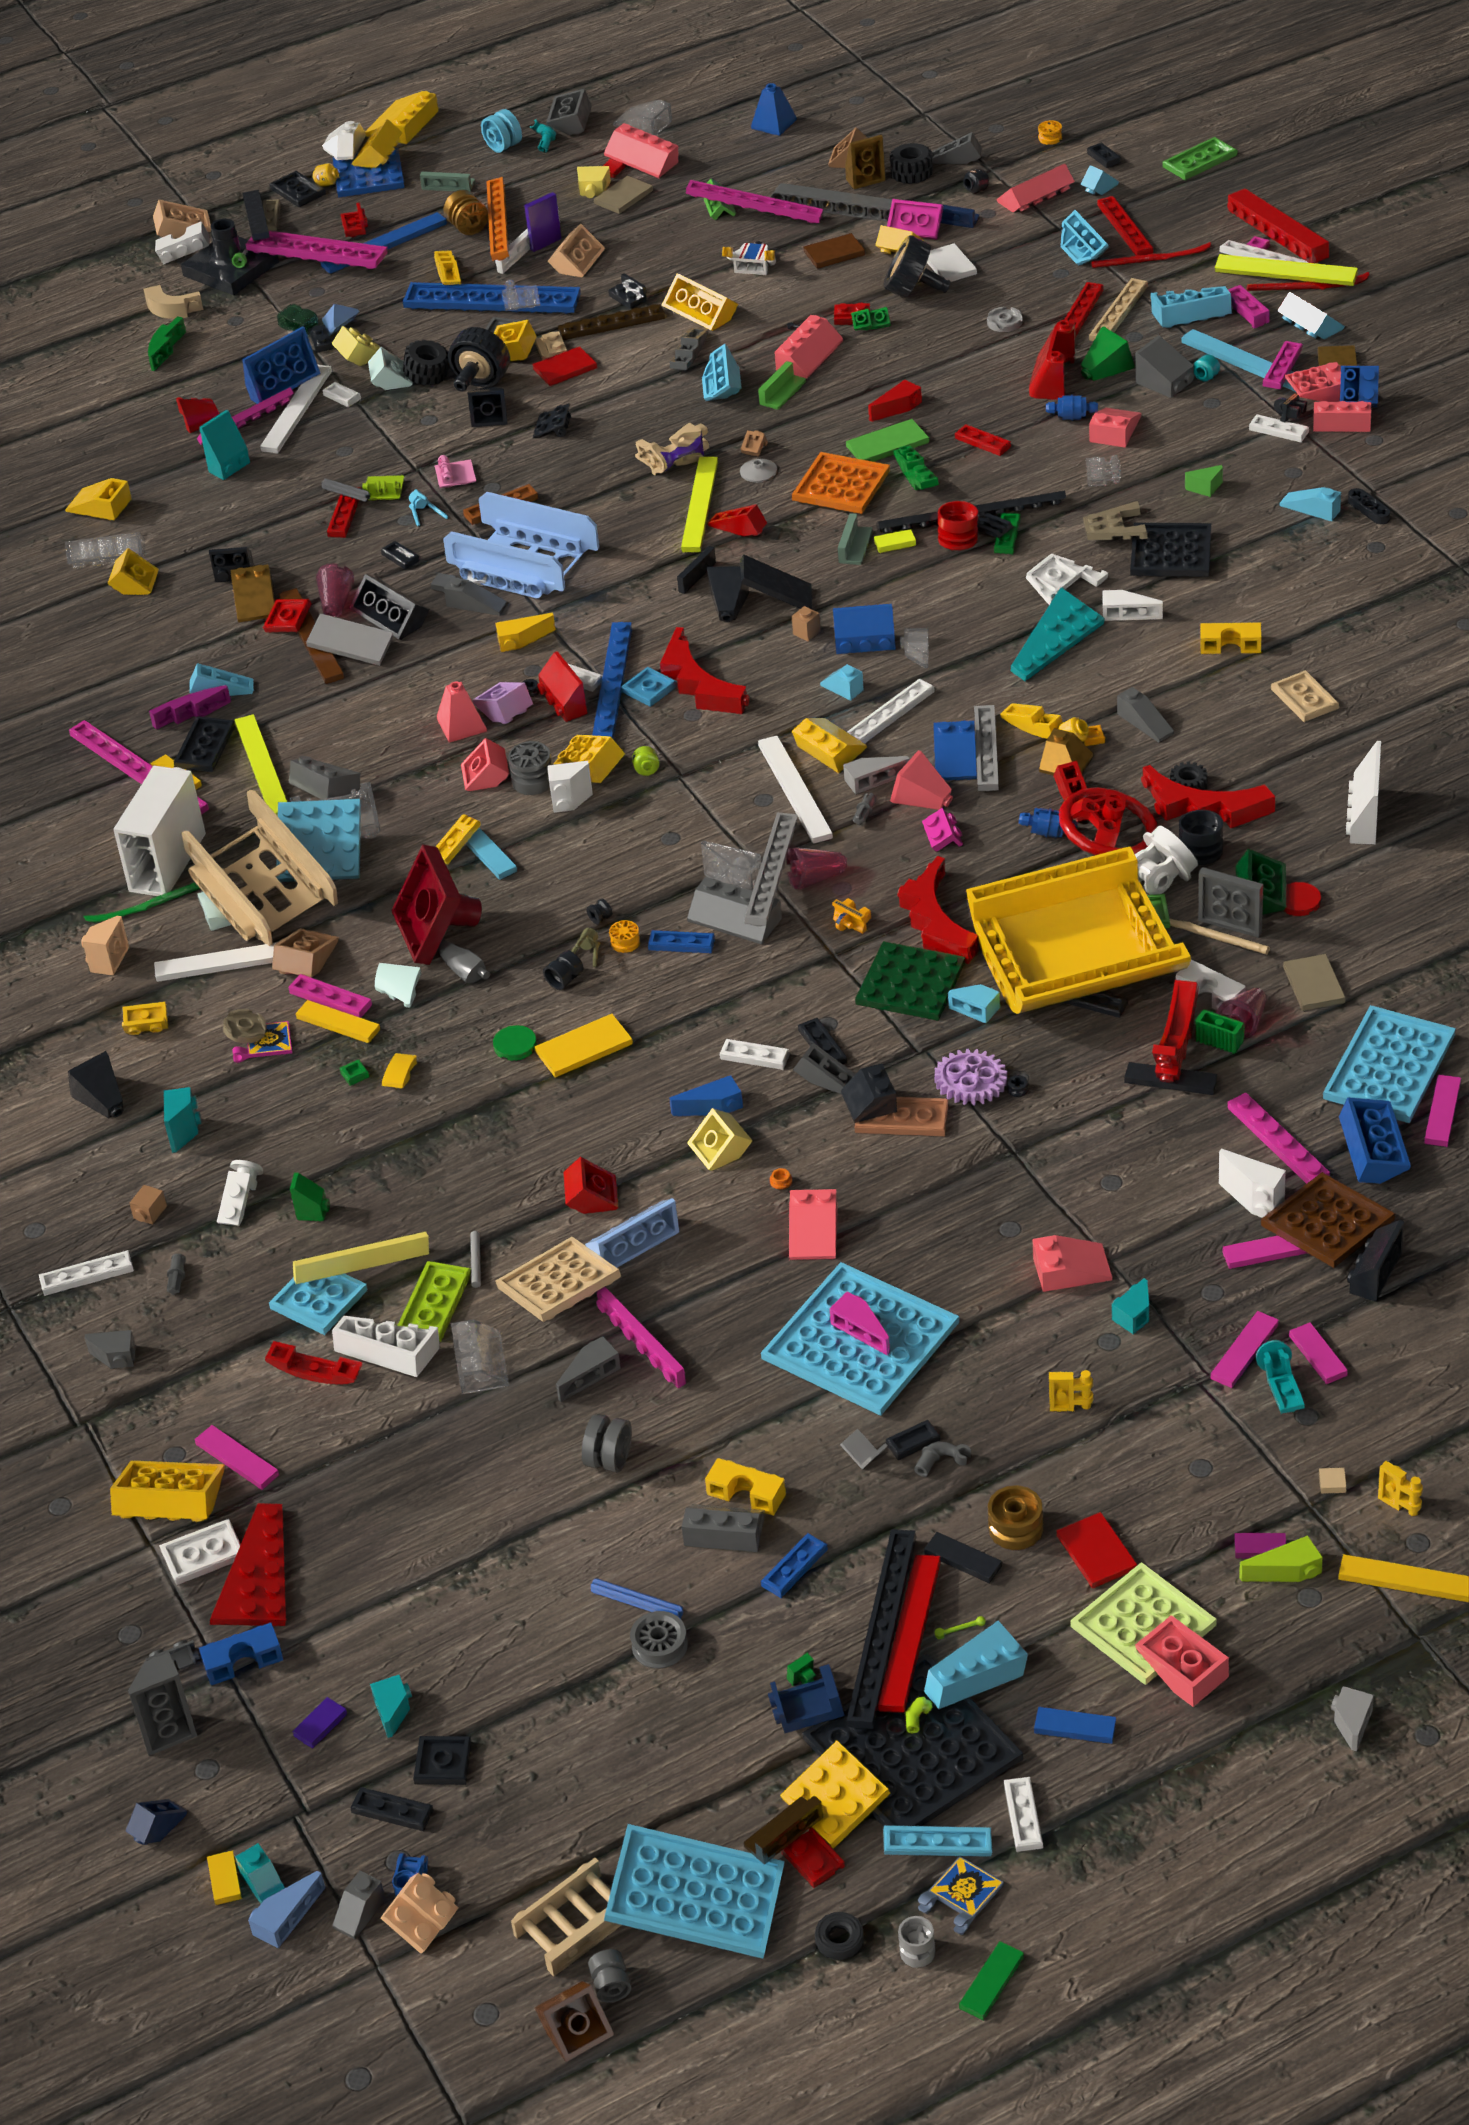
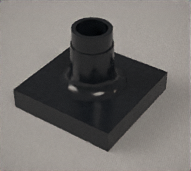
M223 218L211 224L212 243L182 263L181 268L184 277L234 296L277 265L279 258L278 255H270L263 252L254 253L248 250L245 255L247 262L244 267H235L232 263V258L236 253H243L248 240L238 236L233 220Z

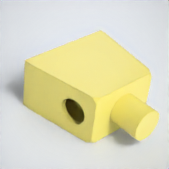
M609 166L577 167L581 196L593 198L607 190L611 182Z

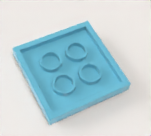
M347 1274L296 1284L293 1277L269 1302L270 1309L325 1335L368 1289L365 1283Z

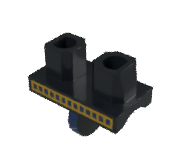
M1294 393L1288 399L1278 398L1274 402V409L1277 413L1283 414L1280 418L1281 422H1286L1290 418L1297 420L1300 413L1304 414L1306 412L1307 401L1299 400V395Z

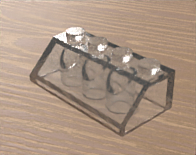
M140 532L67 541L65 542L67 563L73 569L85 568L84 565L92 564V567L103 566L104 562L115 564V561L127 548L143 558L145 557V538Z

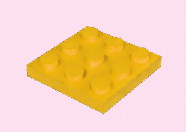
M836 1741L780 1796L788 1805H791L799 1797H803L808 1801L815 1795L821 1800L823 1818L813 1825L812 1828L834 1849L890 1794V1791L846 1748Z

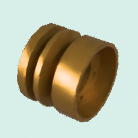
M459 190L452 193L444 204V216L464 235H474L480 232L487 223V208L467 190Z

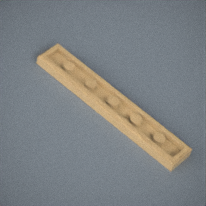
M1130 279L1089 334L1090 341L1095 340L1103 326L1112 332L1116 331L1147 289L1148 281Z

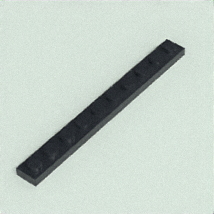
M1052 492L974 506L978 509L979 518L985 517V514L988 512H994L997 515L1006 513V509H1013V512L1025 510V506H1032L1033 509L1043 507V503L1050 502V505L1062 504L1061 500L1066 499V492ZM938 511L878 521L876 523L877 531L882 530L883 533L893 532L894 528L901 527V530L913 528L912 525L920 524V527L930 526L931 522L938 521Z
M891 1529L846 1720L849 1728L874 1729L878 1702L917 1536L914 1530Z

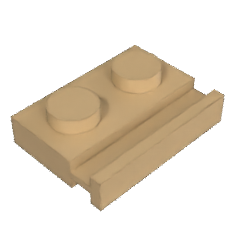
M559 331L549 332L535 340L542 360L567 351Z

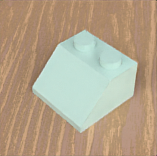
M382 347L368 361L371 382L376 387L390 390L410 387L413 383L409 380V377L404 375V360Z

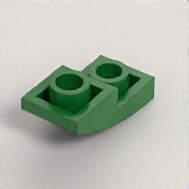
M887 307L872 311L864 309L851 313L855 331L891 326Z

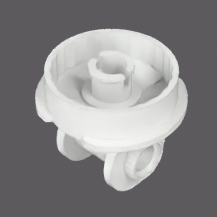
M1158 826L1152 833L1146 832L1143 835V839L1148 847L1136 853L1135 856L1138 860L1139 882L1145 881L1144 886L1147 893L1150 895L1162 894L1170 887L1177 875L1184 881H1188L1191 878L1190 873L1198 866V863L1191 851L1178 837L1162 826Z

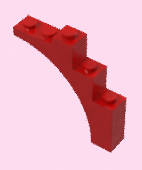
M1151 765L1143 767L1142 784L1152 793L1153 798L1156 800L1154 807L1157 814L1161 815L1166 821L1190 811L1208 810L1220 815L1223 822H1226L1230 828H1234L1275 812V795L1265 784L1238 791H1207L1176 783L1160 774Z
M937 856L932 863L928 864L926 870L922 875L918 876L916 881L908 879L904 885L900 886L897 894L899 905L901 908L910 910L911 928L922 931L921 938L923 939L924 949L965 957V963L969 964L979 951L978 935L954 923L939 906L935 895L939 883L946 872L945 858Z
M1175 980L1166 1027L1159 1045L1153 1044L1152 1055L1156 1062L1155 1074L1157 1078H1160V1081L1172 1083L1173 1080H1180L1182 1060L1186 1059L1188 1039L1192 1038L1199 992L1197 982Z

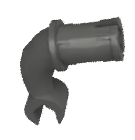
M938 1441L922 1449V1456L914 1470L918 1475L926 1477L935 1461H938L940 1456L943 1455L954 1457V1461L958 1465H967L966 1456L971 1458V1449L965 1444L955 1446L948 1442Z

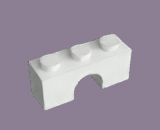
M201 221L187 227L185 234L180 238L174 239L170 234L157 239L155 252L164 265L208 247L209 233Z
M1191 960L1188 968L1180 970L1176 974V980L1197 982L1199 986L1198 995L1204 992L1212 993V1008L1229 1017L1245 1003V985Z

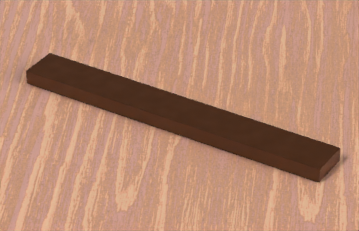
M297 588L278 593L279 599H302ZM308 611L298 632L325 684L344 679L343 672L332 653L307 647L306 641L315 625V621Z

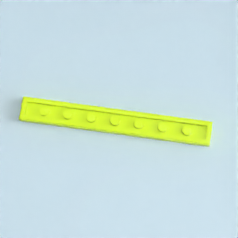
M1219 254L1215 265V272L1354 286L1358 268Z
M699 457L681 545L682 552H701L718 457Z
M253 714L235 719V724L264 802L278 816V802H287L255 716Z

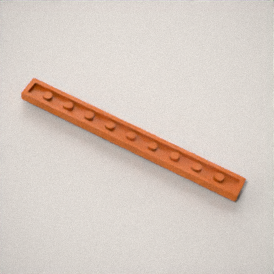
M503 177L486 181L492 261H501L509 257L505 183Z

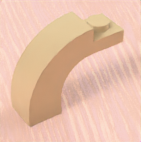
M160 285L143 289L148 309L159 317L175 319L179 316L186 318L188 317L187 313L203 310L200 292L170 296L162 291Z

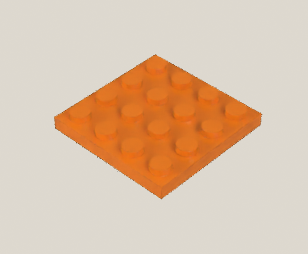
M820 452L792 493V501L862 514L890 472V465Z

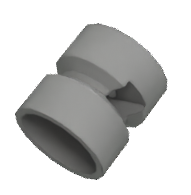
M922 1916L906 1918L902 1921L898 1930L901 1959L911 1967H924L930 1964L935 1957L933 1926L928 1919Z

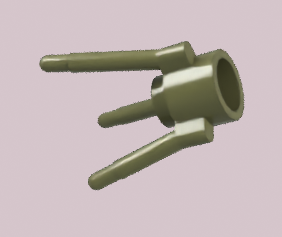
M586 928L571 951L576 953L580 947L584 950L593 948V967L595 968L597 967L598 949L601 943L597 941L599 938L598 933L592 928Z

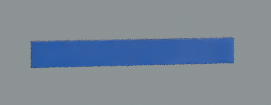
M436 212L363 244L384 246L388 250L447 224L446 218ZM328 261L321 262V267L330 274L350 266L349 264H334Z

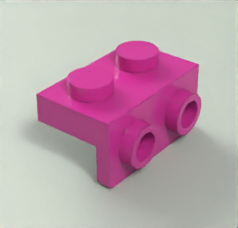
M941 808L922 821L931 847L936 852L952 841L959 847L963 845L960 838L962 833L955 825L957 820L951 812L948 814Z

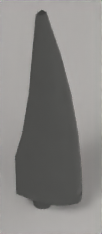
M442 939L437 952L466 983H474L482 978H489L490 972L486 970L481 958L470 950L458 947Z

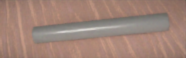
M473 1231L470 1234L472 1287L478 1288L481 1286L480 1233Z

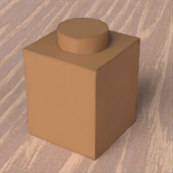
M804 606L793 614V635L810 641L821 632L819 613Z
M146 1185L142 1186L130 1202L133 1218L152 1225L167 1207L163 1191Z

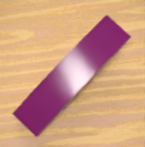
M223 685L191 693L150 710L149 713L153 727L158 730L173 721L178 725L193 716L204 717L231 702L228 686Z

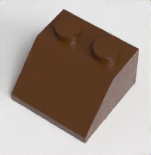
M581 1981L535 2007L547 2035L565 2062L614 2035L592 1986L586 1982Z

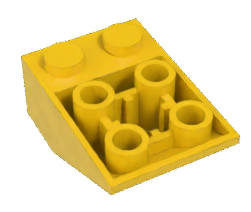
M110 478L82 488L65 510L70 513L115 520L132 499L128 481Z
M577 735L570 740L569 746L558 755L554 765L588 761L591 782L602 783L625 753L612 737Z

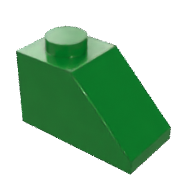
M294 1172L290 1192L297 1220L324 1221L326 1212L330 1210V1200L326 1198L324 1188L302 1174Z

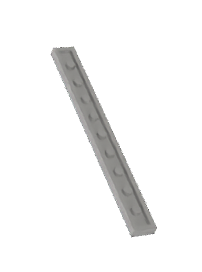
M779 812L776 814L746 911L745 924H751L755 927L767 925L797 824V814Z

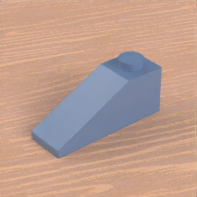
M316 1871L265 1899L258 1908L252 1911L248 1920L252 1935L279 1949L325 1889L322 1873Z

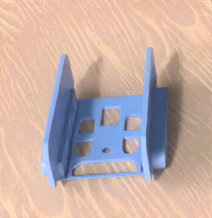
M486 492L479 498L482 522L491 525L496 530L488 540L452 531L443 538L446 561L460 569L459 573L463 579L467 580L469 570L473 573L472 578H477L478 581L482 580L487 574L486 582L481 583V585L533 598H539L542 594L548 595L553 590L563 591L565 589L564 576L582 554L588 549L595 551L599 549L597 524L589 516ZM522 544L530 546L529 550H525L513 547L512 545ZM539 549L554 552L555 555L550 556L538 553L537 551ZM575 557L574 561L563 572V565L558 561L559 558Z

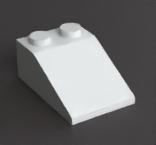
M1224 1149L1219 1151V1184L1251 1214L1263 1218L1285 1201L1286 1170Z

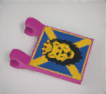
M288 1021L266 1023L267 1028L264 1037L257 1042L247 1043L248 1049L239 1046L232 1049L234 1062L240 1063L253 1057L291 1054L292 1047Z

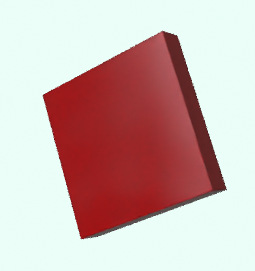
M309 599L276 600L263 626L264 631L299 632L311 607V601Z

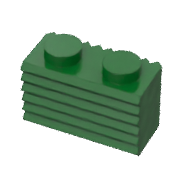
M1203 1009L1195 1020L1196 1042L1199 1041L1208 1046L1212 1045L1216 1049L1220 1048V1050L1223 1049L1226 1052L1235 1054L1244 1042L1245 1023Z

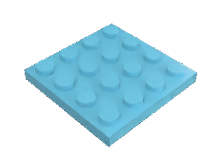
M360 799L278 802V818L330 875L332 880L360 878ZM277 859L276 866H278L279 864H281V863L278 861V859ZM287 870L276 877L280 882L296 881Z

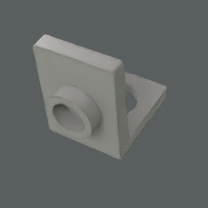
M858 1429L840 1444L861 1469L888 1446L885 1443L877 1450Z

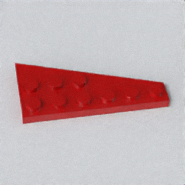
M257 1504L211 1615L209 1625L261 1626L272 1623V1626H285L286 1604L282 1504Z

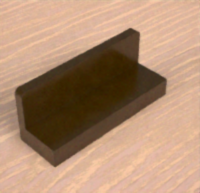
M815 1795L808 1801L803 1797H799L743 1843L744 1848L765 1865L823 1818L822 1801Z

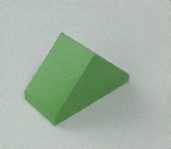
M1222 465L1185 472V489L1211 497L1223 483Z

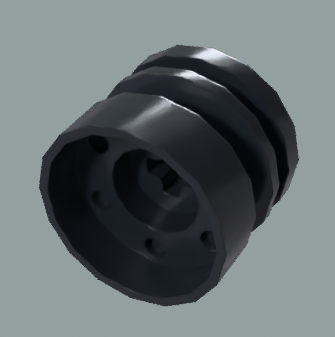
M1194 810L1184 814L1179 820V839L1194 855L1198 865L1211 864L1221 858L1223 855V819L1221 816L1208 810Z

